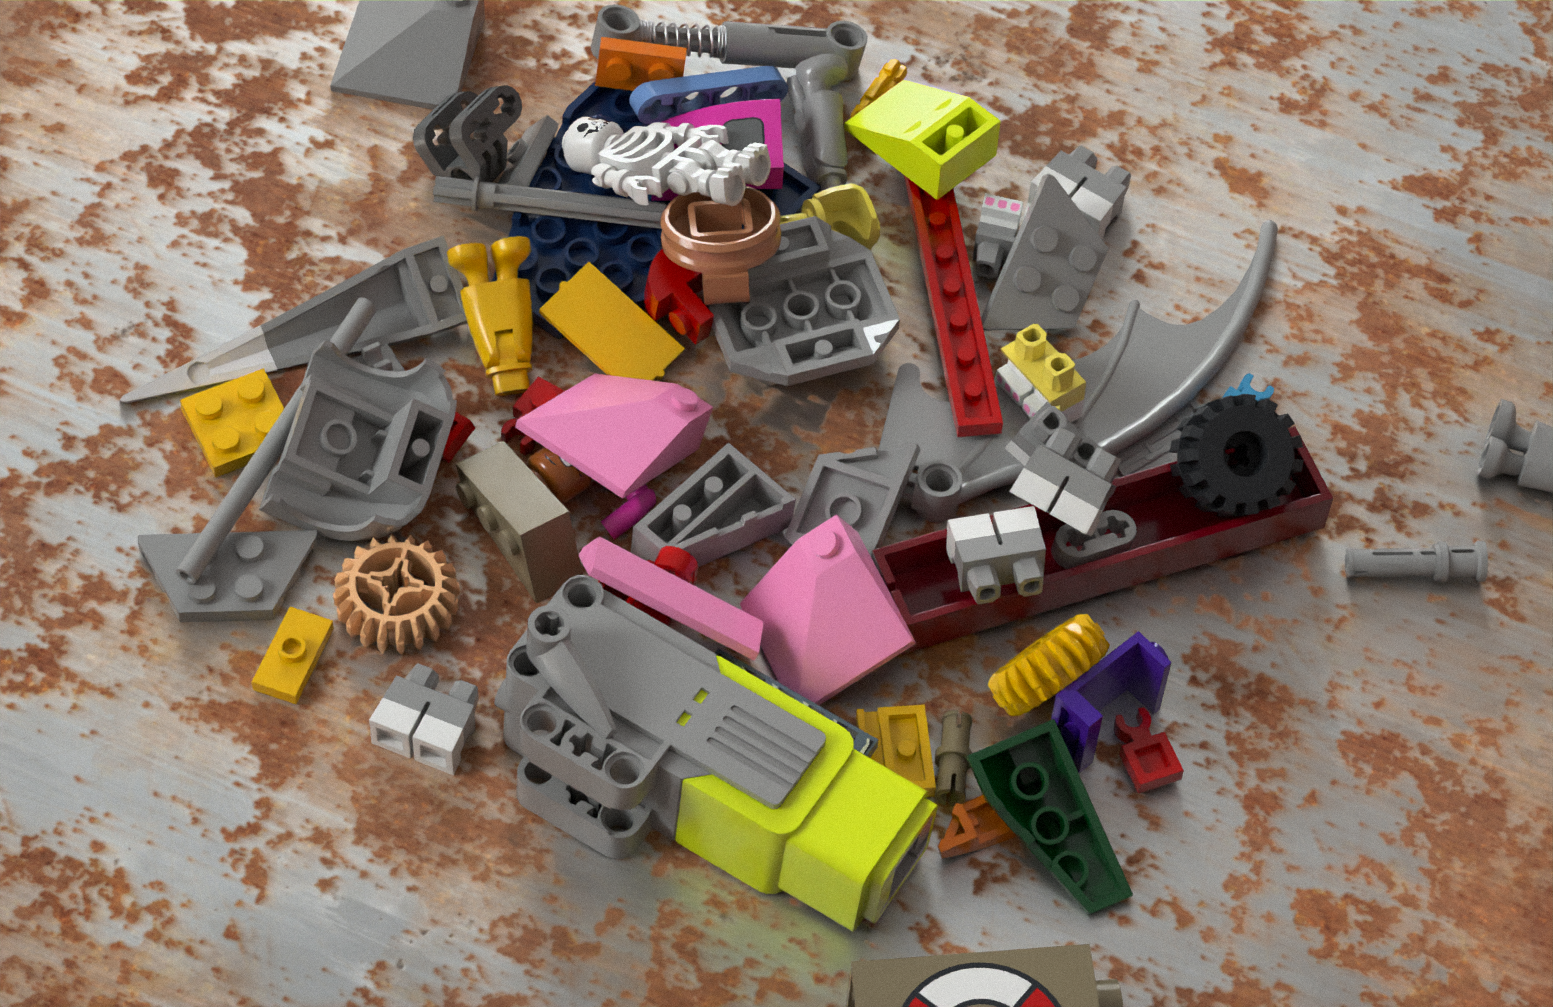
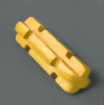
M891 59L880 70L879 77L873 80L860 99V104H857L852 110L850 117L852 118L903 81L907 76L906 66L902 65L897 59Z

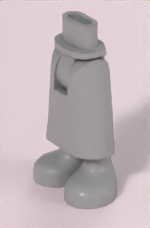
M821 54L800 62L796 66L797 75L787 78L786 82L789 97L796 111L793 118L800 138L807 177L821 186V191L845 185L848 179L847 172L844 170L848 163L843 124V98L838 92L832 90V85L838 84L845 79L848 66L846 59L836 54Z
M1500 399L1485 438V447L1478 465V476L1487 479L1499 474L1518 476V486L1553 493V427L1536 420L1531 432L1523 429L1516 423L1515 405L1510 401ZM1509 449L1523 452L1524 454L1520 456L1512 453Z

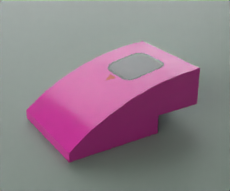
M780 99L750 100L709 106L662 121L663 123H670L674 127H679L682 123L693 124L695 128L708 125L724 126L727 129L729 143L720 144L729 151L732 149L742 151L754 142L766 144L771 161L769 176L760 186L745 183V186L754 189H782L784 164ZM674 144V149H677L678 145ZM669 188L662 193L661 198L651 195V201H671L679 194L674 193Z

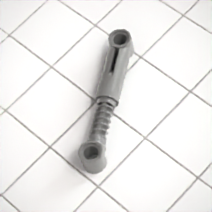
M613 4L602 7L598 12L591 51L598 59L601 37L683 47L687 48L686 55L688 57L691 52H697L699 58L702 56V53H709L710 58H720L722 64L774 66L796 69L800 62L810 57L821 54H836L846 59L848 72L844 80H849L858 73L868 36L859 25L849 21H836L831 23L828 28L724 21L722 26L716 25L713 30L708 24L702 29L696 23L689 28L685 22L680 27H677L675 22L666 26L663 21H660L655 26L651 20L640 21L638 15L632 9L623 5Z

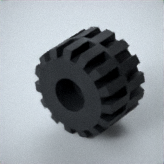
M1241 394L1219 398L1193 409L1194 414L1191 417L1184 418L1177 427V430L1182 432L1180 438L1172 440L1170 446V453H1177V463L1170 465L1172 477L1181 476L1184 484L1178 489L1184 498H1195L1197 503L1194 507L1205 513L1217 512L1219 517L1257 514L1259 511L1271 509L1281 503L1278 498L1281 495L1291 493L1296 483L1290 479L1292 474L1302 472L1304 460L1295 459V449L1303 447L1301 435L1292 437L1288 430L1295 422L1288 413L1278 415L1275 412L1278 404L1269 399L1255 400L1256 395ZM1234 448L1236 450L1234 458L1238 463L1229 466L1227 463L1230 456L1225 450Z

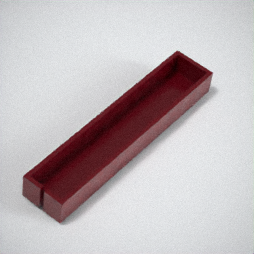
M1296 426L1288 428L1292 437L1300 435ZM1303 440V447L1295 449V459L1304 460L1302 472L1292 474L1290 479L1296 483L1290 494L1281 495L1278 498L1281 503L1271 509L1259 511L1257 514L1219 517L1217 512L1205 513L1194 507L1197 500L1193 497L1184 498L1178 489L1184 484L1181 476L1172 477L1170 465L1177 463V461L1116 478L1112 481V484L1117 486V488L1109 498L1103 512L1110 510L1122 511L1134 520L1137 529L1132 546L1129 551L1069 569L1058 565L1051 553L1056 533L1066 523L1032 504L1024 505L1018 508L1035 507L1046 548L1043 590L1040 594L1024 597L1018 594L1015 583L1000 585V597L994 602L977 604L970 591L961 592L955 563L951 564L946 550L947 528L872 550L871 558L916 642L915 645L902 652L901 654L903 655L1325 528L1333 496ZM1234 448L1225 450L1230 456L1227 464L1229 466L1236 465L1238 463L1234 458L1236 450ZM990 515V519L993 525V515ZM1110 529L1106 530L1105 535L1112 533ZM1121 533L1116 534L1118 538H1121ZM1070 542L1066 543L1067 547L1072 546ZM1083 545L1075 548H1077L1078 551H1081Z

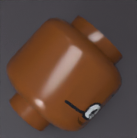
M546 447L531 455L527 460V467L562 504H565L591 486V477Z

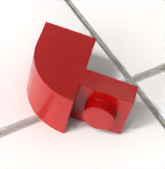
M661 249L651 262L644 293L645 307L649 316L656 322L666 314H669L670 322L675 330L681 335L686 334L695 345L710 335L714 314L696 295L703 290L702 273L677 265Z

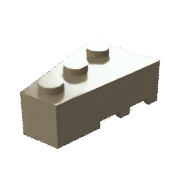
M504 441L456 463L460 483L456 484V491L462 504L467 509L471 508L536 604L556 594L569 578L583 575L569 511Z

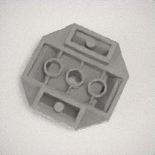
M816 216L780 224L781 244L776 253L764 263L748 269L749 302L706 305L714 314L712 328L729 371L753 377L767 386L774 384L789 386L872 365L898 331L900 322L899 315L871 250L852 238L831 230V225Z

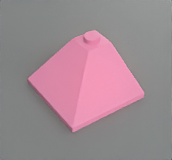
M595 373L518 419L515 428L623 499L699 449L713 406L700 399L692 390L683 388L679 384Z
M837 514L799 538L740 602L744 612L763 621L760 646L778 682L817 705L824 703L916 644L859 533Z

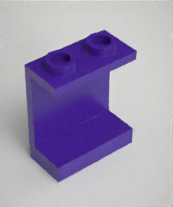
M1139 631L1092 666L1090 670L1078 677L1077 680L1056 694L1051 720H1055L1078 773L1093 763L1103 719L1100 711L1128 690L1153 715L1160 710L1172 662L1159 644L1150 642Z

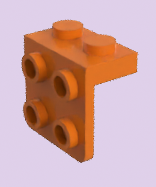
M601 37L595 86L634 91L645 82L683 77L687 48Z

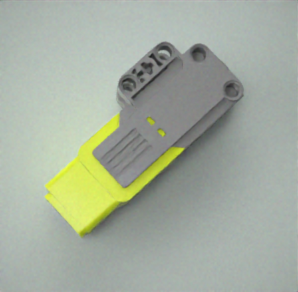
M577 575L569 578L547 605L560 607L569 614L571 619L570 640L580 652L593 674L610 710L618 733L604 739L557 694L536 669L526 653V630L507 656L506 678L499 687L494 701L495 706L504 711L503 739L506 745L523 756L517 767L516 797L519 803L527 810L609 858L624 859L631 856L653 828L754 889L765 894H777L785 891L852 932L857 929L864 918L875 924L929 845L938 805L927 799L928 791L855 750L853 738L844 727L721 656H716L714 652L604 590L596 579L587 575ZM533 778H542L547 782L543 784H535L530 782L529 780ZM618 825L626 827L628 830L616 832L609 827Z

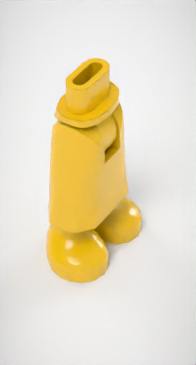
M522 236L503 238L495 241L490 246L497 281L489 282L488 256L486 246L483 243L461 244L447 251L448 263L451 267L464 274L469 284L468 287L460 290V296L475 347L483 365L487 369L486 378L493 380L495 396L524 393L530 386L528 373L532 371V364L530 363L532 354L530 281L518 278V269L532 250L529 238Z

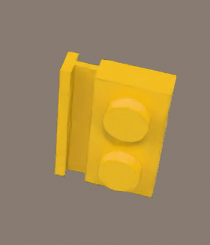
M925 704L879 707L877 711L871 712L857 709V728L878 739V748L871 756V759L928 791L927 797H935L936 783Z

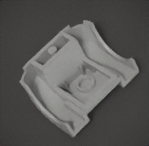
M325 339L312 352L300 387L303 393L279 464L272 470L259 510L302 529L317 530V535L337 540L365 541L372 540L373 537L379 539L399 531L422 511L429 498L455 417L457 400H453L451 386L444 376L446 370L427 358L415 368L407 371L394 372L372 368L346 356L333 342Z

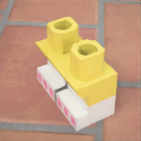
M1032 324L1019 331L1015 341L1001 348V352L1008 358V362L996 370L995 381L1018 406L1023 405L1022 410L1030 419L1046 402H1049L1052 406L1059 409L1067 417L1066 419L1073 422L1082 417L1086 381L1075 370V363L1066 353H1059L1046 340L1047 333L1038 324Z

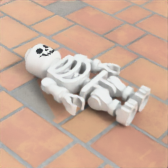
M581 117L574 121L562 139L564 157L572 170L594 175L595 177L592 181L595 185L605 189L612 187L616 194L624 197L630 196L635 203L640 205H649L648 195H656L658 198H661L662 193L670 188L674 193L681 196L700 192L701 195L712 197L716 203L735 206L744 195L745 183L756 186L762 185L767 180L771 167L766 144L754 142L742 151L733 149L729 151L724 148L720 143L728 144L729 142L727 129L721 125L695 128L693 124L682 123L679 127H674L670 123L654 122L647 127L634 126L626 133H623L621 127L615 122ZM674 144L678 145L677 149H674Z

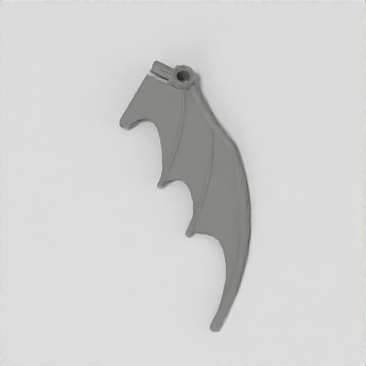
M1272 220L1263 222L1257 250L1236 291L1218 309L1202 320L1186 325L1169 324L1147 314L1140 309V302L1138 300H1132L1129 303L1123 326L1105 346L1092 354L1072 360L1075 363V370L1086 381L1082 417L1071 423L1085 436L1090 437L1101 449L1115 455L1153 432L1188 404L1221 368L1250 322L1264 291L1276 244L1277 224ZM905 363L899 367L878 450L903 447V443L907 442L919 445L921 451L913 468L918 470V473H911L902 497L912 499L911 509H915L917 514L924 520L941 523L955 516L959 504L995 488L1015 483L1025 466L1009 453L1005 447L1030 418L1022 410L1023 405L1018 406L995 381L1003 419L1002 434L957 437L950 402L931 398L920 384L919 368L915 364Z

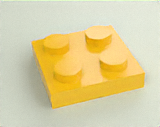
M264 368L180 399L181 410L215 478L245 467L284 410Z

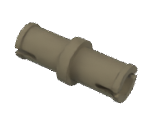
M958 710L948 711L942 716L941 746L935 751V764L939 767L935 799L942 805L946 804L947 793L950 790V806H955L956 803L963 804L966 799L967 770L970 769L966 756L972 754V751L969 749L972 717L970 714L962 711L961 724L956 726Z

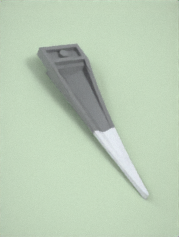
M444 235L402 249L270 321L123 395L120 403L126 404L223 383L263 368L268 373L309 364L313 350L325 339L331 340L358 298L370 300L376 306L377 312L348 355L360 353L362 348L379 342L380 346L387 343L389 346L429 338L437 333L466 324L467 319L460 296V290L464 287L458 271L448 263L447 251L449 248Z

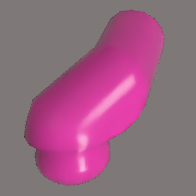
M646 484L626 496L627 502L600 521L614 540L638 523L654 508L656 495L654 490L648 489Z

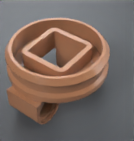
M745 186L744 195L735 206L716 203L712 197L701 195L700 192H693L686 196L678 195L666 206L661 214L662 249L666 256L677 265L702 273L705 305L749 302L748 269L764 263L778 250L781 244L780 211L777 205L764 193Z

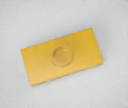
M290 606L252 680L253 690L297 704L334 630L333 620Z

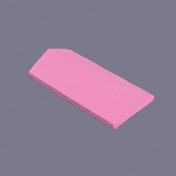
M600 536L582 548L578 556L589 576L754 661L760 651L763 621Z

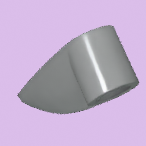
M555 605L538 607L528 618L526 653L530 661L557 694L604 739L618 733L610 710L593 674L580 652L570 640L571 619L569 614Z

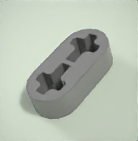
M1110 510L1102 512L1099 518L1100 521L1092 536L1086 535L1074 527L1065 524L1059 528L1054 538L1051 549L1053 559L1058 565L1069 569L1129 551L1137 529L1134 520L1122 511ZM1110 529L1112 533L1105 535L1106 530ZM1121 533V538H1118L1116 534ZM1070 542L1072 546L1067 547L1066 543ZM1083 545L1081 551H1078L1077 548H1075Z

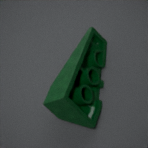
M1054 719L966 756L985 801L1088 915L1133 896Z

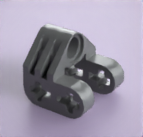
M504 85L487 88L480 95L466 91L447 96L416 126L413 133L414 147L431 173L435 176L474 180L476 176H479L481 181L492 183L507 166L508 140L503 133L521 115L522 100L520 95L513 87ZM498 98H502L504 102L500 107L502 113L494 114L493 111L500 104ZM461 104H465V105H466V108H465L464 110H463ZM442 129L443 132L437 137L438 144L434 145L432 141L436 136L434 130ZM473 133L475 139L471 140L470 135Z

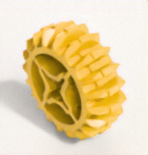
M1078 614L1034 641L990 677L988 687L994 694L992 697L1000 708L1005 709L1009 716H1021L1077 680L1078 677L1090 670L1092 666L1097 664L1106 655L1110 644L1104 637L1105 633L1097 622H1093L1088 614Z

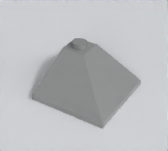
M360 0L330 85L331 91L433 110L447 96L462 92L485 20L484 0Z

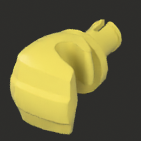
M852 183L831 187L813 194L812 199H807L803 202L801 213L780 216V224L816 216L831 225V230L852 238L870 250L880 237V222L872 201L863 187Z

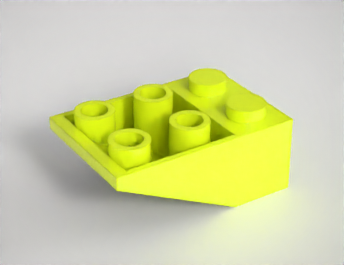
M903 80L846 121L844 129L938 200L996 156L1001 120L970 97Z

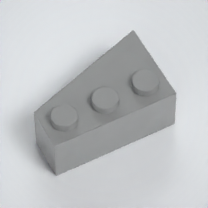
M727 443L633 526L631 553L646 561H655L662 547L675 546L690 553L698 562V567L787 529L793 517L796 499L730 443Z

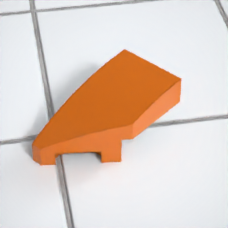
M981 795L963 804H955L951 813L952 819L944 838L940 840L938 851L941 858L958 856L993 846L1017 835Z

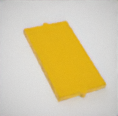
M590 262L584 265L568 282L562 281L559 285V291L538 312L606 375L652 381L655 379L661 380L665 374L664 370L685 349Z

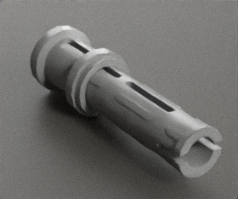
M1438 541L1437 544L1432 545V548L1420 549L1347 548L1345 554V574L1347 578L1432 576L1433 580L1442 583L1446 582L1448 578L1475 577L1477 582H1485L1488 573V553L1484 541H1476L1472 546H1448L1445 541Z

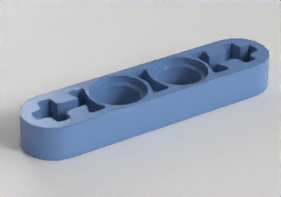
M760 66L645 82L632 92L629 103L640 122L652 124L686 112L720 104L763 99H780L781 102L788 93V85L776 67ZM737 87L732 94L720 98L729 88ZM699 92L694 99L681 103L689 94Z

